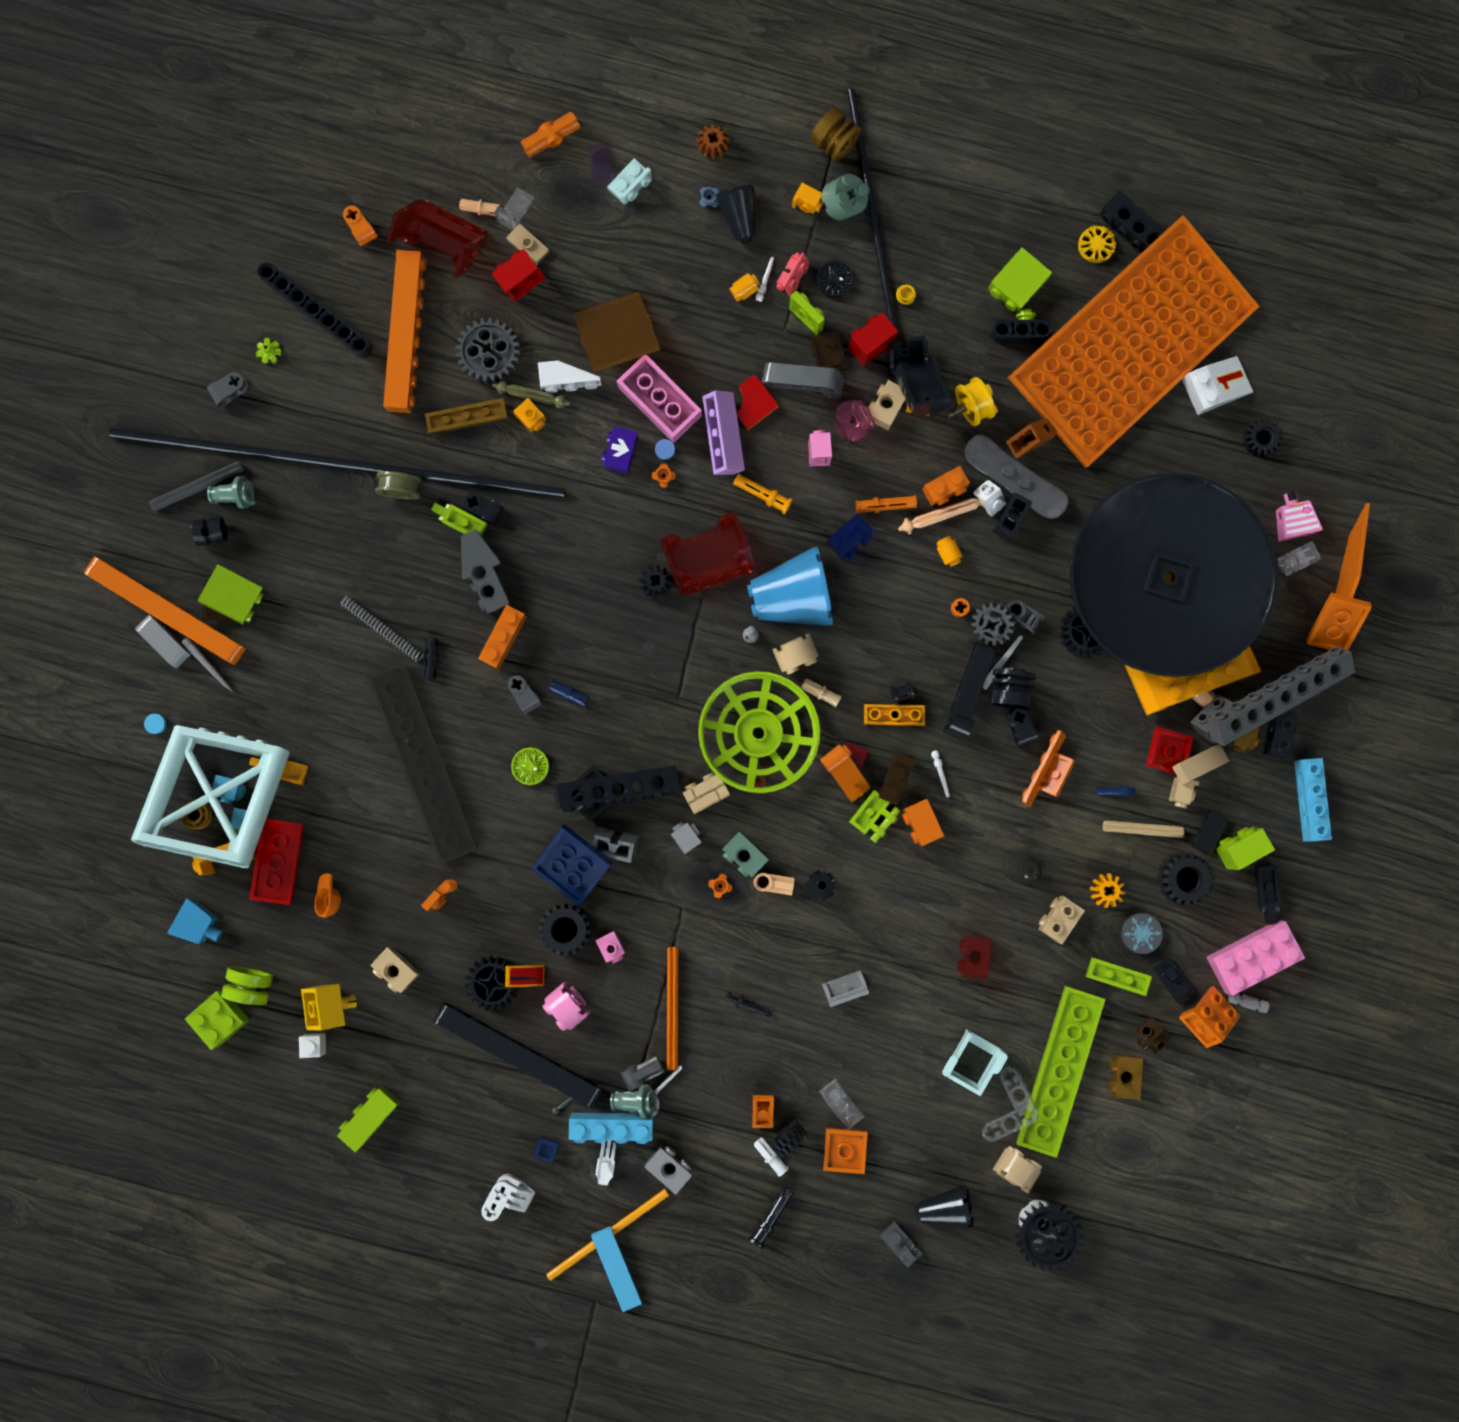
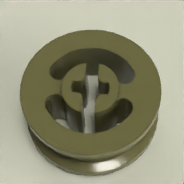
M400 472L377 473L376 477L379 479V486L375 488V493L396 499L413 500L420 498L417 489L418 484H421V478Z

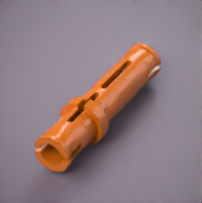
M913 495L884 499L873 497V500L862 501L856 500V513L873 511L874 513H879V511L917 508V498Z

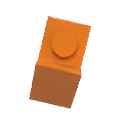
M753 1095L752 1128H773L774 1095Z

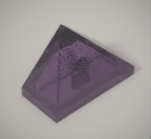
M609 144L589 146L594 184L611 183L614 178Z

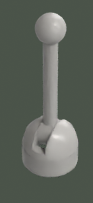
M749 626L743 631L745 642L755 643L758 640L759 633L753 626Z

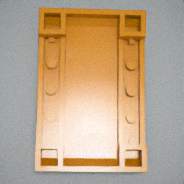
M1250 646L1223 666L1202 674L1186 677L1156 676L1125 665L1146 716L1261 673Z

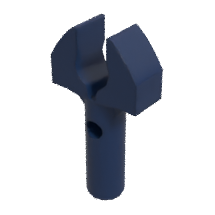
M1135 787L1096 788L1097 796H1136Z

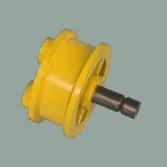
M978 377L972 378L970 383L965 386L962 384L956 386L955 395L959 406L945 412L948 419H951L963 413L967 421L973 426L979 425L984 418H993L998 410L992 399L993 391L988 384L985 385Z

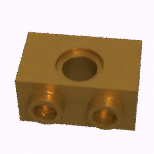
M1113 1054V1059L1110 1060L1112 1080H1109V1092H1111L1113 1097L1141 1100L1142 1057L1138 1055ZM1128 1071V1080L1122 1082V1073Z

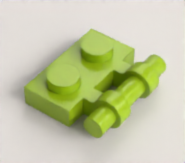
M875 790L872 791L850 819L849 823L864 835L869 829L874 831L870 839L877 843L880 837L883 838L885 836V831L891 823L894 824L896 822V817L901 811L895 806L891 812L887 811L886 807L890 802L878 798L879 793ZM882 814L885 819L878 827L874 823Z

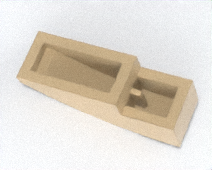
M1217 744L1172 768L1181 784L1184 785L1230 760L1222 746Z

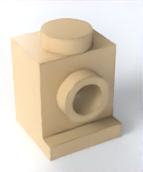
M1174 777L1169 801L1175 802L1174 806L1187 809V805H1190V802H1193L1196 791L1194 786H1199V782L1192 780L1182 785L1178 777Z

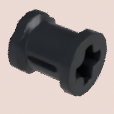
M910 682L900 687H890L894 704H898L899 701L910 698L912 700L915 698Z

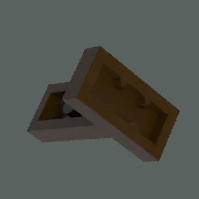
M895 751L878 798L898 805L912 767L914 768L917 760Z

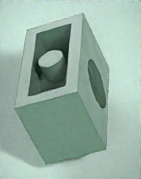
M740 832L722 849L725 852L723 856L730 863L735 861L740 866L737 870L745 877L748 875L753 877L769 860ZM741 850H747L750 853L748 861L742 862L738 859V854Z

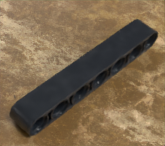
M268 262L259 265L257 270L258 276L267 286L356 356L367 358L371 355L372 346L362 334L274 265ZM273 271L270 277H265L266 273ZM288 283L287 288L281 290V286ZM304 295L301 301L296 302L298 296ZM319 307L317 313L311 314L313 308ZM334 319V323L331 326H326L329 320ZM344 332H350L347 338H342ZM365 344L363 350H357L358 345Z

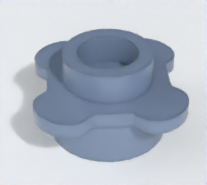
M712 187L701 188L700 205L702 207L706 205L717 207L719 204L716 200V194L719 193V190Z

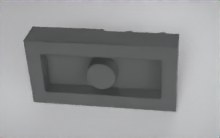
M895 1221L879 1234L907 1268L923 1254Z

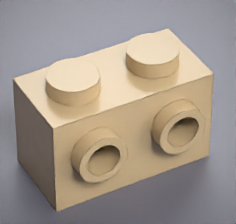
M1060 896L1059 898L1056 897L1051 903L1050 908L1052 909L1049 914H1045L1040 919L1038 930L1058 944H1063L1085 910L1065 896Z

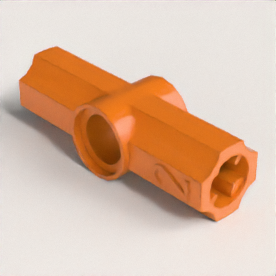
M569 112L554 122L547 121L543 123L537 132L520 142L526 154L531 158L546 148L551 149L558 146L564 137L580 129V125L575 115Z

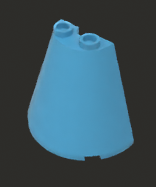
M813 547L750 580L751 585H747L749 597H754L755 602L754 605H751L753 617L757 616L758 620L821 626L833 625V618L830 613V599L818 547Z

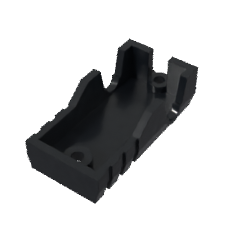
M925 335L911 338L908 349L901 348V341L887 343L885 352L887 363L908 403L913 417L948 410L952 397L948 394V389L944 386L945 383L941 379L940 368L936 358L931 357L930 362L928 361V341Z

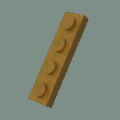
M504 398L425 414L430 435L508 419Z

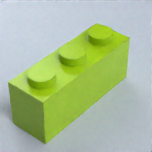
M383 1085L378 1089L374 1087L366 1096L369 1100L364 1105L360 1103L353 1111L355 1116L350 1121L346 1119L339 1127L341 1132L337 1137L355 1153L401 1102Z

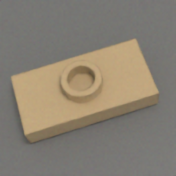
M520 223L506 237L507 241L520 251L524 249L537 265L549 253V249Z

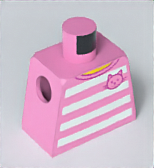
M1296 492L1284 494L1286 505L1276 510L1279 542L1316 534L1323 530L1309 500L1298 502Z

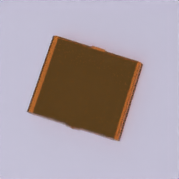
M639 292L573 314L581 335V344L586 349L593 372L661 350L652 328V320L646 312Z

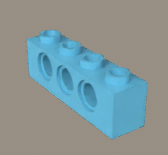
M1323 758L1294 761L1303 841L1332 840Z

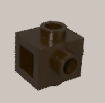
M1151 1016L1134 1033L1139 1040L1137 1044L1146 1052L1149 1049L1154 1054L1163 1049L1166 1042L1172 1037Z

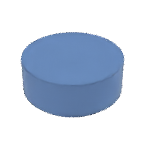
M667 439L660 440L655 446L656 456L664 461L671 459L675 454L674 444Z

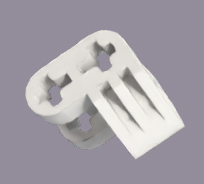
M503 1174L497 1180L482 1207V1216L488 1221H494L500 1216L504 1207L526 1212L535 1195V1191L519 1178L511 1174Z

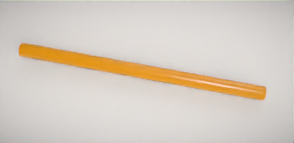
M663 1189L613 1225L611 1228L614 1235L669 1196L667 1190ZM591 1241L546 1274L548 1279L552 1281L595 1250L594 1242Z

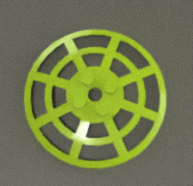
M770 672L743 673L725 681L708 698L699 720V745L709 768L726 784L749 793L774 792L796 782L811 766L820 742L819 718L809 697L791 680ZM763 679L761 691L747 692L736 696L731 688L732 685L741 681ZM771 681L788 687L800 699L789 705L782 698L769 693ZM724 691L730 702L722 710L718 722L706 720L712 703ZM749 698H760L758 709L746 711L741 701ZM768 699L779 704L784 710L777 716L767 711ZM804 705L812 721L813 738L800 736V724L795 712ZM734 707L741 717L736 722V725L725 724L724 720L727 714ZM788 717L791 718L794 735L783 734L781 722ZM704 728L716 730V739L721 755L713 761L705 745ZM761 728L764 732L763 738H755L753 730ZM722 732L734 734L736 745L729 750L725 749ZM781 742L792 743L789 754L782 760L777 754L776 749L780 746ZM799 745L811 746L805 763L798 772L793 774L787 764L795 756ZM740 751L750 756L749 768L740 765L732 757ZM769 756L775 763V766L771 768L757 769L758 758ZM727 761L735 769L748 774L746 786L729 779L717 767ZM779 770L787 779L774 786L754 787L756 776L769 775Z

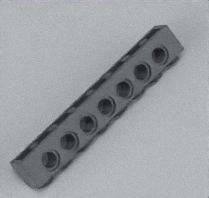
M1338 646L1333 647L1328 652L1313 658L1310 662L1298 666L1292 672L1282 675L1274 682L1266 684L1256 692L1248 694L1247 697L1238 702L1232 703L1222 711L1214 713L1213 716L1206 719L1211 740L1225 746L1354 674L1355 668L1351 651Z

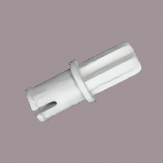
M763 1137L754 1143L755 1148L764 1157V1162L769 1163L778 1176L783 1175L789 1167L769 1147V1144Z

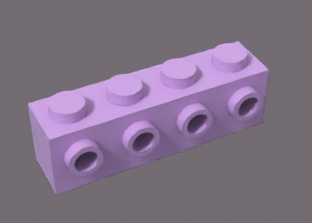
M715 390L702 396L713 473L715 475H734L745 470L733 392Z

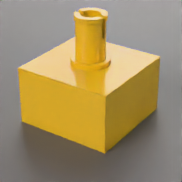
M340 984L320 985L301 989L306 1030H326L345 1026L343 1009L355 1008L357 1006V1002L348 1003L349 1001L356 1000L355 995L341 997Z

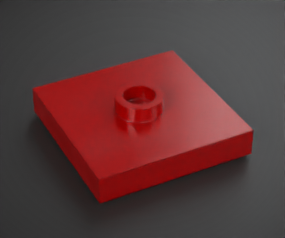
M1155 727L1146 766L1176 775L1172 767L1189 759L1194 737Z

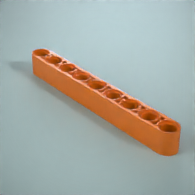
M96 556L93 557L84 571L85 575L235 666L246 650L244 646Z

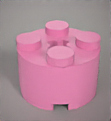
M563 982L545 998V1004L543 1005L544 1010L556 1018V1024L563 1031L566 1029L572 1030L591 1013L590 1008L586 1011L584 1006L587 1003L581 994L573 986L570 989L566 987L567 982Z

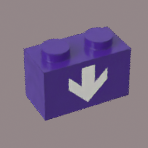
M615 426L613 432L609 431L607 443H609L608 450H604L601 460L604 463L605 469L629 474L638 440L637 432Z

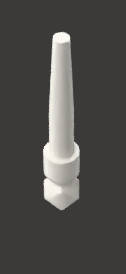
M774 257L770 258L762 283L759 285V293L756 294V301L762 302L764 298L763 294H765L767 289L766 285Z
M935 750L931 753L935 760L933 762L935 767H937L945 795L950 797L942 768V760L939 759V752Z

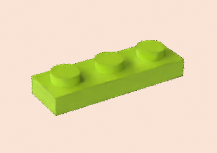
M1092 957L1085 976L1144 996L1147 995L1152 976Z

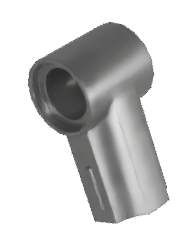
M656 1055L639 1065L635 1064L624 1069L620 1074L628 1090L632 1091L645 1084L646 1081L663 1073L664 1069Z

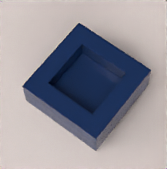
M540 1136L533 1158L553 1164L560 1142Z

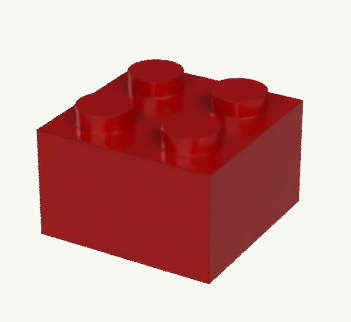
M524 249L513 253L510 260L499 264L492 273L505 293L515 302L546 279V276L533 258Z
M884 313L879 316L874 315L867 321L868 324L864 328L858 327L851 334L852 337L848 349L863 367L885 351L887 343L895 342L898 331Z

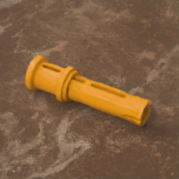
M741 474L737 475L733 485L765 501L768 507L773 506L782 511L783 515L787 513L793 501L792 498L788 499L778 494L777 490L770 491ZM746 484L760 490L761 492L759 493L755 491L754 489L746 486Z

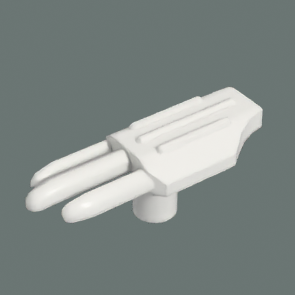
M612 1140L607 1142L605 1156V1143H602L600 1158L597 1161L595 1175L597 1176L598 1184L608 1186L614 1173L615 1142H613L611 1157H609Z

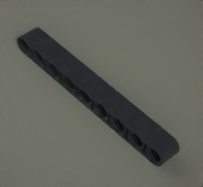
M442 1003L433 1020L434 1023L590 1108H594L603 1091V1088L448 1003Z

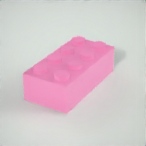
M646 354L617 380L618 388L673 443L702 417V410Z
M1277 920L1276 923H1271L1206 957L1225 994L1231 996L1305 959L1286 921Z

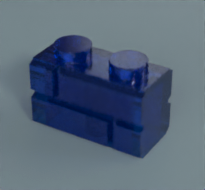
M857 513L827 540V544L841 560H844L846 557L851 559L858 552L856 548L860 544L865 546L872 539L873 529Z

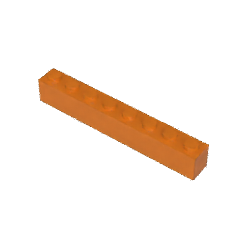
M397 250L383 403V407L387 412L411 413V407L415 406L413 387L416 388L417 377L414 375L415 368H418L416 348L419 349L420 347L418 329H421L422 319L419 317V313L423 309L421 290L425 289L423 271H426L427 261L424 259L421 251Z

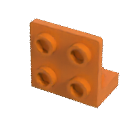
M1212 986L1207 990L1196 1007L1183 1012L1179 1019L1206 1048H1209L1224 1041L1239 1020L1240 1014Z

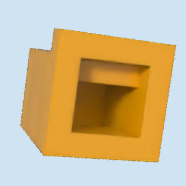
M801 183L792 200L793 208H796L798 205L802 211L813 214L815 212L819 213L824 204L822 203V193L804 183Z

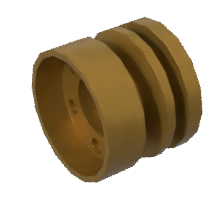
M837 107L831 108L820 119L809 138V141L820 150L827 146L825 155L831 156V160L835 163L843 159L852 150L862 132L859 126H854L852 120L844 124L846 115Z

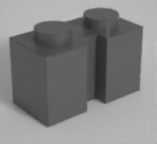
M599 827L594 835L592 846L608 858L631 863L636 855L639 836L625 832L621 836L615 835L616 830Z

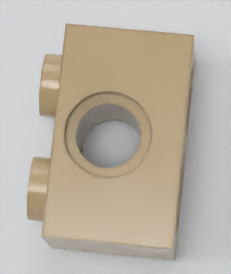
M890 380L887 381L886 385L881 384L876 394L879 396L876 403L872 401L867 409L869 413L868 420L886 430H889L905 402L899 386ZM889 401L892 407L884 408L881 402Z
M392 946L387 947L370 965L373 968V973L380 979L384 978L389 982L387 984L388 987L395 993L404 992L421 974ZM392 965L399 969L397 976H393L390 973Z

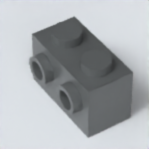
M1217 694L1190 722L1196 733L1215 744L1216 742L1211 740L1206 719L1213 716L1214 713L1229 707L1233 702Z

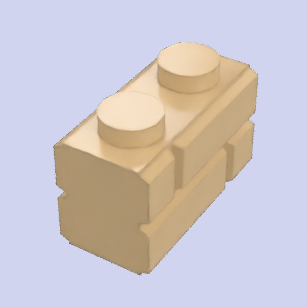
M713 772L704 776V781L697 785L696 782H693L684 787L686 791L683 792V795L694 815L730 795L723 781L714 775Z

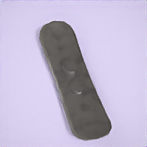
M975 435L968 441L964 450L967 461L1010 493L1014 494L1016 492L1033 501L1030 508L1035 512L1052 519L1058 518L1066 510L1069 500L1064 491L1028 469L991 439L984 435Z

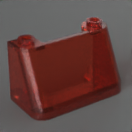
M735 512L722 515L718 520L719 528L681 541L679 536L672 534L659 539L680 595L688 596L746 575L754 569L755 564L751 548Z

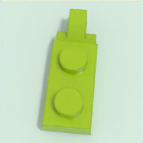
M434 503L431 509L440 515L439 520L462 534L476 529L482 536L487 526L486 522L452 504H446L443 507Z

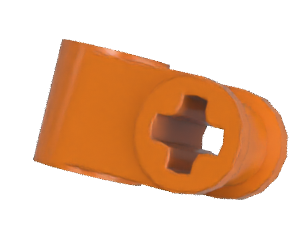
M348 206L344 209V220L361 247L378 237L370 223L356 206ZM353 215L356 216L355 220L351 218Z

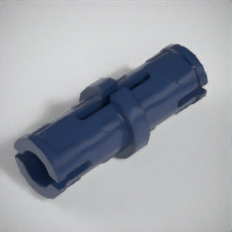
M555 679L551 681L550 684L557 688L549 686V692L551 691L564 697L563 700H570L585 708L587 703L580 700V698L588 701L590 696L574 690L573 686L568 687Z

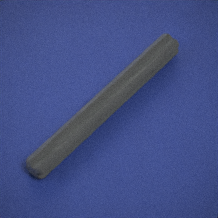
M239 461L150 500L149 505L154 511L160 510L209 486L244 471L243 465Z

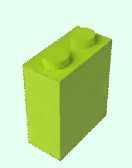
M1021 247L992 280L988 289L994 298L1001 299L1005 303L1008 310L1015 311L1018 314L1047 282L1052 272Z
M217 564L198 602L243 625L245 621H250L254 614V611L251 610L254 603L259 604L264 594L261 593V586Z

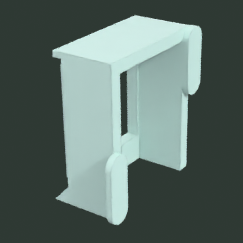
M966 1029L942 1073L949 1079L981 1096L992 1075L998 1074L1007 1060V1054L1001 1048ZM968 1042L993 1055L978 1083L953 1070Z

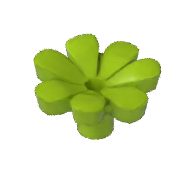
M265 338L264 343L259 342L257 344L259 350L256 351V357L262 358L261 360L264 364H267L269 360L273 364L277 363L276 355H282V350L278 348L280 346L279 342L273 341L271 343L270 338Z

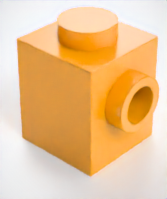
M529 398L513 411L515 416L531 433L539 431L545 425V416Z

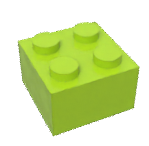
M1245 827L1239 830L1237 836L1221 840L1219 842L1220 845L1215 848L1225 867L1229 870H1241L1275 851L1263 828Z
M222 990L212 994L185 1018L187 1023L210 1050L220 1047L249 1021V1018L235 1002L221 997Z

